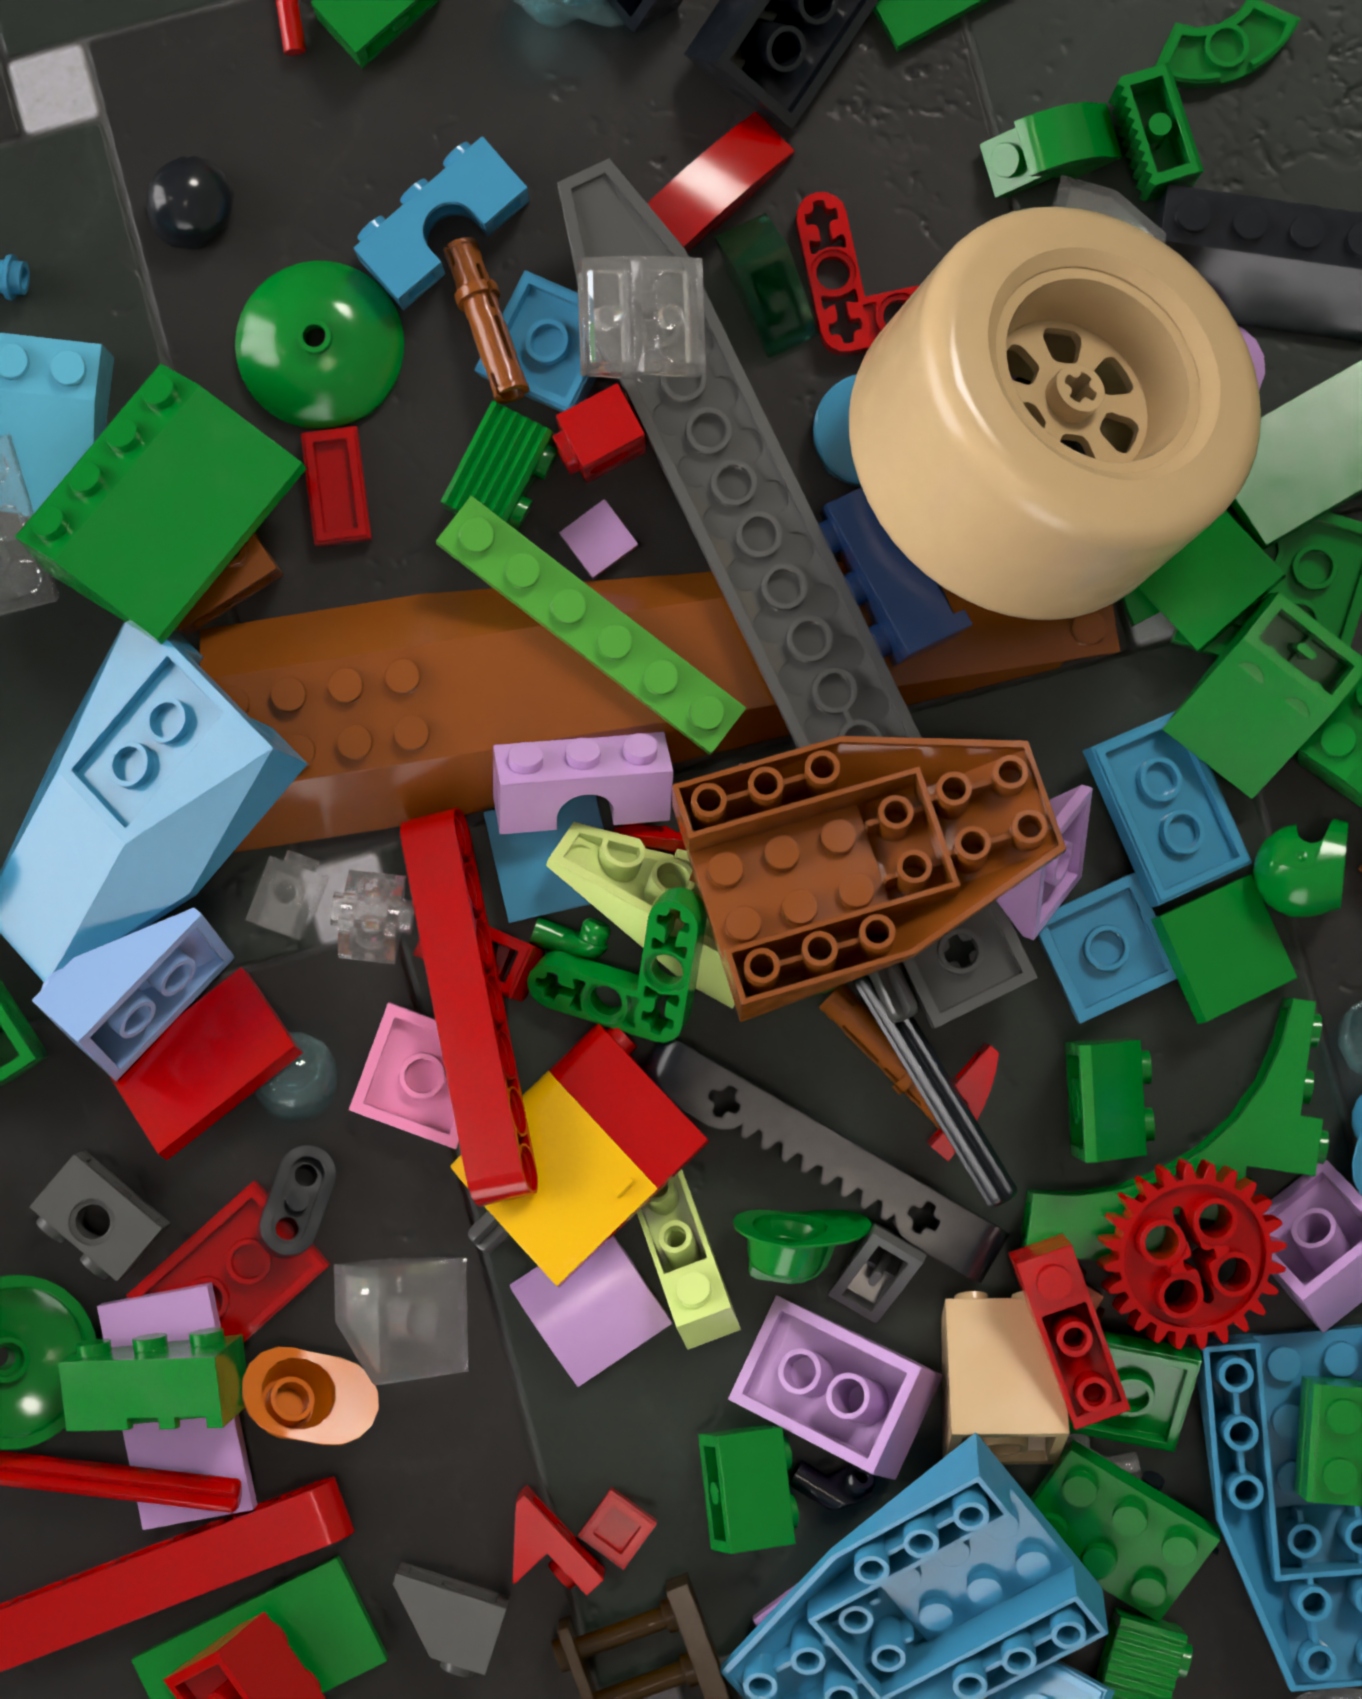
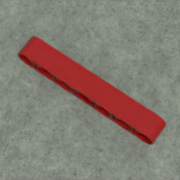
M456 807L402 821L400 825L402 849L469 1192L473 1201L479 1207L533 1195L538 1190L537 1168L467 820L462 810Z
M328 1477L258 1503L253 1510L227 1515L0 1603V1672L348 1537L355 1532L335 1477Z

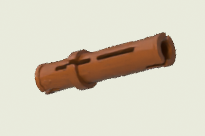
M473 237L456 239L448 244L449 248L444 247L443 249L444 257L451 270L457 289L454 299L458 309L465 312L466 318L469 321L475 344L490 381L489 384L494 400L501 404L515 402L525 396L524 393H528L530 388L519 364L514 344L498 302L500 290L498 284L489 277L478 241Z
M845 983L841 984L818 1008L834 1021L852 1042L894 1083L891 1088L898 1095L904 1093L940 1129V1125L870 1009L857 998Z

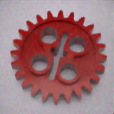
M1182 1158L1178 1159L1176 1174L1172 1175L1161 1164L1155 1165L1156 1182L1151 1184L1137 1175L1134 1179L1139 1194L1135 1198L1122 1192L1117 1194L1120 1202L1126 1208L1123 1214L1106 1212L1104 1216L1110 1223L1116 1226L1114 1234L1098 1235L1097 1239L1103 1245L1112 1249V1254L1102 1256L1096 1260L1097 1265L1103 1270L1114 1272L1113 1275L1101 1283L1102 1288L1110 1294L1120 1293L1111 1304L1112 1307L1121 1315L1131 1312L1127 1323L1137 1331L1147 1326L1146 1335L1156 1343H1159L1167 1334L1169 1343L1177 1349H1182L1189 1334L1194 1345L1199 1349H1205L1208 1333L1211 1332L1218 1340L1225 1344L1228 1342V1325L1233 1323L1244 1332L1249 1330L1248 1322L1244 1316L1248 1310L1263 1316L1266 1314L1265 1308L1258 1300L1261 1293L1277 1295L1279 1292L1267 1280L1269 1274H1279L1286 1270V1267L1272 1259V1254L1286 1249L1287 1243L1277 1237L1270 1236V1233L1277 1230L1283 1224L1282 1220L1272 1214L1263 1215L1273 1202L1263 1194L1253 1196L1257 1184L1246 1177L1237 1181V1171L1229 1166L1224 1165L1216 1175L1215 1164L1207 1159H1202L1195 1173L1192 1164ZM1217 1204L1219 1213L1216 1221L1210 1227L1201 1229L1199 1225L1200 1214L1209 1205ZM1177 1206L1180 1207V1218L1184 1233L1176 1224L1173 1216V1209ZM1164 1225L1166 1235L1162 1244L1156 1249L1147 1250L1145 1241L1148 1233L1156 1226ZM1185 1236L1199 1246V1248L1192 1252V1257L1198 1271L1184 1261L1191 1256V1249ZM1236 1257L1237 1268L1233 1276L1226 1281L1219 1282L1218 1271L1222 1263L1229 1258ZM1200 1275L1207 1283L1211 1294L1207 1301H1203L1204 1294ZM1184 1279V1290L1179 1299L1174 1302L1165 1303L1164 1295L1169 1284L1175 1280Z

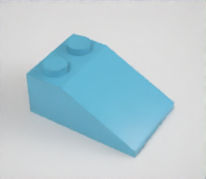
M0 333V513L31 517L106 429L114 356L102 344Z

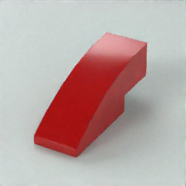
M755 111L690 163L647 204L688 254L712 229L716 231L795 154V150Z

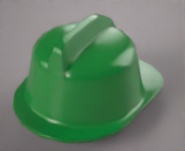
M765 1209L749 1210L737 1214L732 1223L735 1230L747 1238L750 1276L758 1280L787 1284L804 1283L817 1277L827 1268L836 1245L859 1240L867 1235L872 1227L868 1217L857 1212L845 1210L794 1212Z

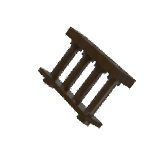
M688 1572L666 1580V1593L668 1597L659 1600V1607L589 1633L577 1636L570 1615L559 1619L557 1630L559 1637L551 1640L553 1651L561 1672L565 1673L571 1670L581 1699H645L688 1683L690 1688L700 1685L705 1699H733L728 1682L720 1673L721 1663ZM668 1629L670 1633L680 1630L687 1652L679 1654L680 1661L597 1691L586 1658Z

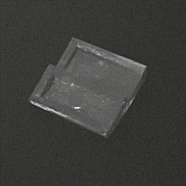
M600 256L584 257L577 260L581 376L635 379L642 375L697 378L706 374L702 258Z

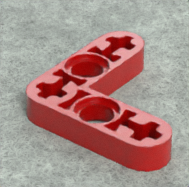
M815 192L806 196L800 203L795 217V229L819 338L822 345L830 353L837 356H852L866 353L875 338L886 326L884 321L885 309L894 303L905 304L920 285L865 296L848 216L843 202L831 193ZM822 206L826 215H835L836 219L830 222L828 228L829 240L831 245L838 240H842L843 247H826L815 254L811 253L810 246L820 247L821 244L817 225H807L805 221L812 217L814 207ZM828 260L839 261L847 268L849 273L848 282L841 288L828 289L817 278L818 267ZM852 294L855 297V302L845 303L846 318L851 324L858 323L860 329L853 333L852 342L843 343L841 335H831L829 331L837 323L838 316L835 304L824 309L822 301L838 302Z

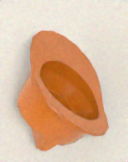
M278 1346L261 1352L249 1363L242 1378V1399L249 1416L267 1433L279 1439L299 1440L320 1445H344L359 1439L371 1428L379 1410L378 1390L372 1377L358 1364L341 1357Z

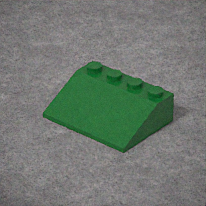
M160 363L15 535V538L45 572L162 645L307 468L300 460L203 387Z

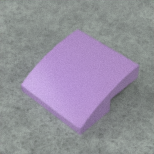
M614 1235L560 1288L551 1281L539 1266L510 1284V1288L577 1387L672 1324L668 1313L641 1277L634 1262Z

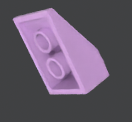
M776 1295L728 1400L873 1475L896 1480L943 1375Z

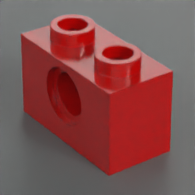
M618 383L556 415L560 432L552 436L556 444L554 446L558 450V454L569 475L571 476L580 471L586 484L646 453L645 433Z

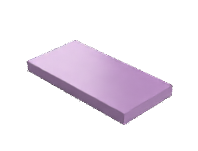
M212 1282L104 1302L97 1306L103 1339H111L112 1347L133 1345L132 1339L134 1337L146 1334L166 1333L168 1342L189 1340V1333L195 1330L214 1327L221 1328ZM239 1414L224 1428H207L205 1417L180 1420V1427L177 1429H159V1422L133 1424L132 1429L122 1430L130 1466L237 1478L242 1482L241 1502L239 1508L232 1513L137 1502L143 1530L250 1511L257 1506Z

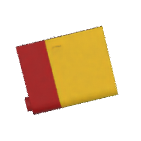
M596 1024L522 1095L538 1174L537 1193L484 1206L559 1288L710 1142L639 1067L636 1060L630 1055L638 1047L630 1037L619 1028L613 1029L609 1027L606 1030L600 1024ZM460 1155L450 1167L468 1188L462 1155Z

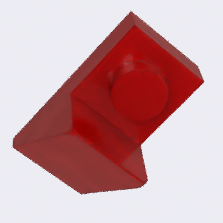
M526 1485L519 1492L516 1501L513 1584L518 1582L535 1564L548 1554L552 1558L548 1566L559 1581L570 1590L577 1585L588 1595L604 1580L605 1567L534 1491Z

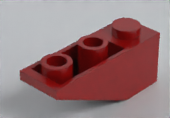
M1061 1233L1008 1252L1075 1430L1131 1410L1070 1241Z

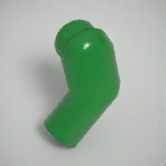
M538 917L529 944L551 952L561 951L582 958H599L609 948L606 941L611 935V929L607 923L595 918L585 919L579 932Z

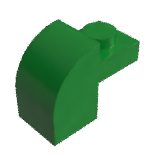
M1077 102L1049 108L1014 121L1015 128L979 144L995 198L1011 197L1053 177L1076 179L1123 158L1106 103Z

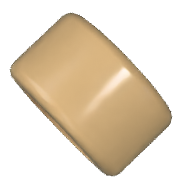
M1033 207L1013 211L984 223L958 241L871 344L856 375L849 407V440L857 476L870 507L895 545L924 574L962 599L987 610L1031 620H1058L1089 614L1117 602L1143 583L1220 517L1237 497L1253 466L1257 454L1261 425L1259 387L1248 346L1227 306L1205 278L1180 254L1144 230L1102 213L1066 207ZM1011 375L1024 378L1031 383L1027 385L1014 381ZM1071 440L1080 443L1086 455L1069 448L1060 441Z

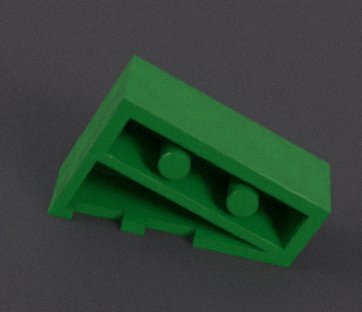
M220 1327L192 1331L189 1333V1340L168 1342L166 1333L137 1336L132 1339L133 1345L112 1347L111 1339L83 1341L76 1344V1351L58 1362L66 1431L130 1430L133 1428V1424L159 1422V1429H177L180 1427V1420L205 1417L207 1428H224L245 1408L242 1399V1378L246 1372L243 1335L224 1336V1329Z

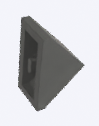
M871 1218L872 1227L870 1232L858 1240L833 1283L828 1296L877 1324L924 1263L927 1254L910 1244L900 1234Z

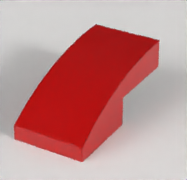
M986 1043L978 1049L952 1079L976 1121L990 1094L999 1052ZM941 1128L937 1129L926 1142L948 1162L956 1153Z

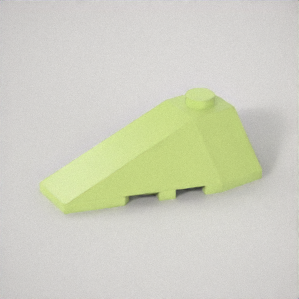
M573 822L548 858L546 864L550 870L641 947H644L647 921L651 908L666 890L674 887L687 888L701 898L697 884L689 881L693 870L687 851L677 849L675 855L648 849L645 848L639 838ZM671 909L670 912L675 914L676 919L674 930L670 936L677 937L685 922L680 918V911ZM707 918L696 989L733 1009L735 1003ZM670 955L657 956V960L676 976L683 975V968L676 958Z

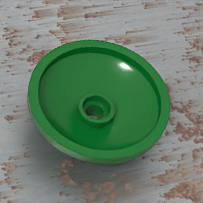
M307 261L276 272L254 291L240 315L236 330L235 351L238 368L247 389L266 411L279 420L299 428L328 430L354 424L373 413L382 405L399 379L405 356V339L402 323L392 300L371 277L360 270L342 263ZM313 329H321L326 335L324 342L317 347L306 344V335Z
M29 1275L0 1276V1348L5 1347L8 1351V1360L0 1367V1450H17L40 1444L52 1438L66 1427L58 1362L76 1351L77 1343L96 1339L95 1331L87 1313L70 1293L55 1283Z

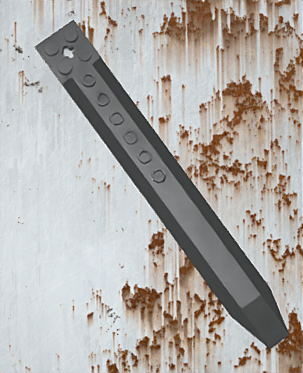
M610 158L557 182L581 302L797 749L839 736L922 738L685 248ZM997 901L985 907L915 957L900 962L931 1028L934 1029L1038 978L1009 917ZM954 935L961 942L971 940L974 945V950L967 954L970 964L961 968L957 961L948 962L945 958L944 952L950 948L948 939Z

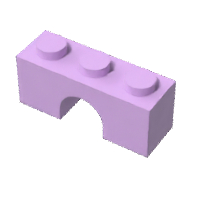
M664 732L493 745V799L500 834L557 830V815L560 808L570 799L581 795H598L606 798L609 801L613 825L670 820L673 768Z

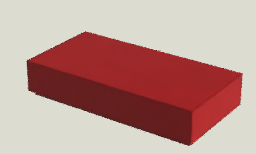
M352 426L301 433L304 465L307 468L305 473L314 545L316 547L373 540L358 427Z

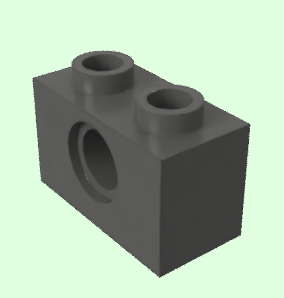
M86 1150L74 1154L29 1207L40 1216L36 1223L43 1232L59 1243H63L66 1239L84 1253L80 1257L82 1264L103 1280H106L109 1276L115 1281L126 1277L171 1224V1222ZM92 1204L103 1207L109 1215L110 1226L104 1235L95 1234L86 1226L85 1212Z

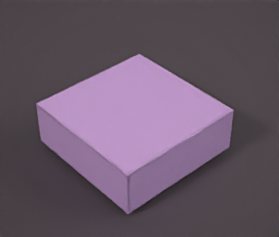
M605 499L559 532L562 539L593 580L639 547L636 540Z

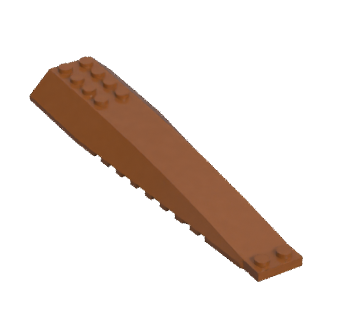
M837 562L842 574H847L848 572L843 562ZM712 572L583 581L746 707V710L713 753L791 735ZM942 587L954 614L965 609L973 625L956 638L896 667H893L888 656L883 659L906 706L930 699L941 698L1058 669L1064 662L1118 654L1120 646L1113 604L1074 618L1031 620L987 610L962 599ZM494 588L425 593L200 629V654L204 657L200 661V667L249 717L272 727L308 763L234 850L235 853L400 827L402 821L456 807L462 810L464 816L495 808L493 799V745L664 732L672 764L708 755V753ZM864 605L858 606L868 627L872 626L873 624Z

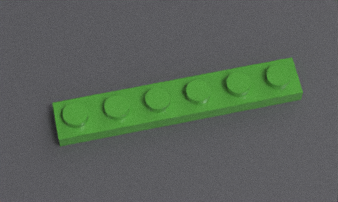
M470 496L436 540V545L709 755L713 753L746 710L744 705L473 496Z

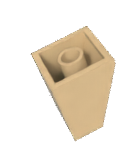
M965 1291L956 1294L954 1299H945L941 1315L943 1458L976 1432L1002 1465L1055 1464L1069 1436L1068 1411L1023 1292L1014 1293L1011 1298H989V1295L985 1292Z

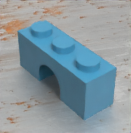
M483 136L472 145L466 141L457 146L444 159L443 166L445 169L430 182L424 178L414 183L402 195L400 202L403 205L387 219L382 215L376 217L357 236L360 242L353 249L359 261L403 311L445 275L441 261L428 247L430 231L438 221L449 216H463L472 220L489 237L530 202L527 186Z

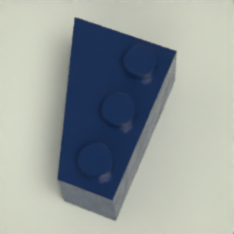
M862 487L825 504L819 513L823 521L818 524L832 553H839L848 572L843 575L857 605H864L873 624L868 627L882 657L888 656L893 667L956 638L973 625L965 609L954 614L941 585L924 574L895 545L879 523Z

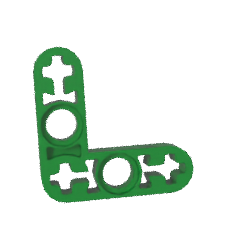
M681 887L668 889L659 897L648 916L639 975L566 952L552 951L541 957L529 973L527 984L532 997L539 1004L549 1009L613 1029L619 1028L622 1032L661 1043L673 1041L687 1024L692 1012L707 922V914L702 899L695 892ZM671 909L680 911V918L685 922L677 937L670 936L674 930L676 919L675 914L670 912ZM670 955L676 958L683 968V975L676 977L664 973L657 963V956ZM550 972L558 975V983L563 986L562 988L554 985L555 980L549 974ZM584 981L586 985L584 986L580 995L579 992L582 989L583 985L579 984V982ZM608 986L614 989L622 1000V1006L610 1007L604 1004L596 993V987ZM663 994L670 995L666 1001L664 1012L665 1017L669 1021L661 1019L660 1010L656 1008Z

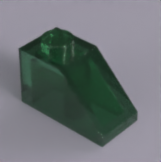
M766 213L715 236L731 283L768 358L819 335L789 246Z

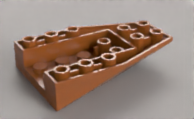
M839 736L672 785V807L740 1022L915 957L1066 851L1064 840L1028 741Z

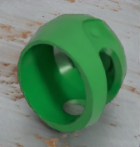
M1333 819L1324 838L1315 843L1303 841L1298 836L1297 824L1282 827L1267 837L1258 849L1253 869L1255 885L1265 902L1279 913L1292 918L1314 917L1341 909L1349 822Z

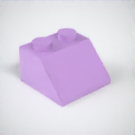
M1327 1160L1324 1164H1317L1316 1176L1303 1174L1271 1200L1273 1203L1263 1214H1272L1282 1220L1283 1224L1277 1230L1270 1233V1236L1277 1237L1287 1243L1286 1249L1272 1254V1259L1286 1267V1270L1283 1273L1272 1275L1322 1333L1362 1303V1196Z

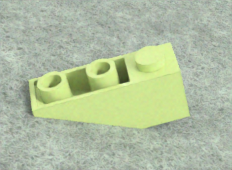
M681 1169L637 1212L676 1328L687 1350L737 1332L741 1328L685 1175Z

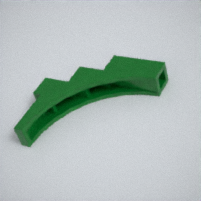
M1282 997L1272 1041L1254 1080L1223 1121L1194 1147L1163 1165L1172 1175L1176 1174L1178 1159L1183 1158L1192 1164L1195 1173L1202 1159H1207L1215 1164L1216 1175L1224 1165L1229 1166L1237 1171V1181L1244 1177L1253 1181L1252 1177L1246 1176L1247 1166L1316 1176L1317 1164H1324L1327 1158L1329 1133L1328 1130H1322V1118L1301 1114L1302 1104L1310 1103L1314 1089V1072L1307 1070L1310 1047L1316 1048L1318 1046L1322 1030V1016L1315 1013L1316 1001ZM1155 1170L1139 1175L1151 1184L1156 1182ZM1131 1178L1114 1185L1075 1191L1027 1189L1019 1246L1025 1247L1063 1233L1072 1244L1078 1259L1096 1261L1102 1256L1112 1254V1249L1097 1240L1098 1235L1115 1233L1116 1226L1110 1223L1104 1216L1106 1212L1123 1214L1126 1208L1120 1202L1117 1194L1122 1192L1135 1198L1139 1194L1135 1179ZM1212 1204L1206 1207L1200 1214V1218L1216 1220L1219 1213L1218 1205ZM1179 1206L1173 1209V1214L1180 1215ZM1164 1225L1156 1226L1148 1233L1145 1241L1147 1250L1156 1249L1162 1244L1166 1235Z

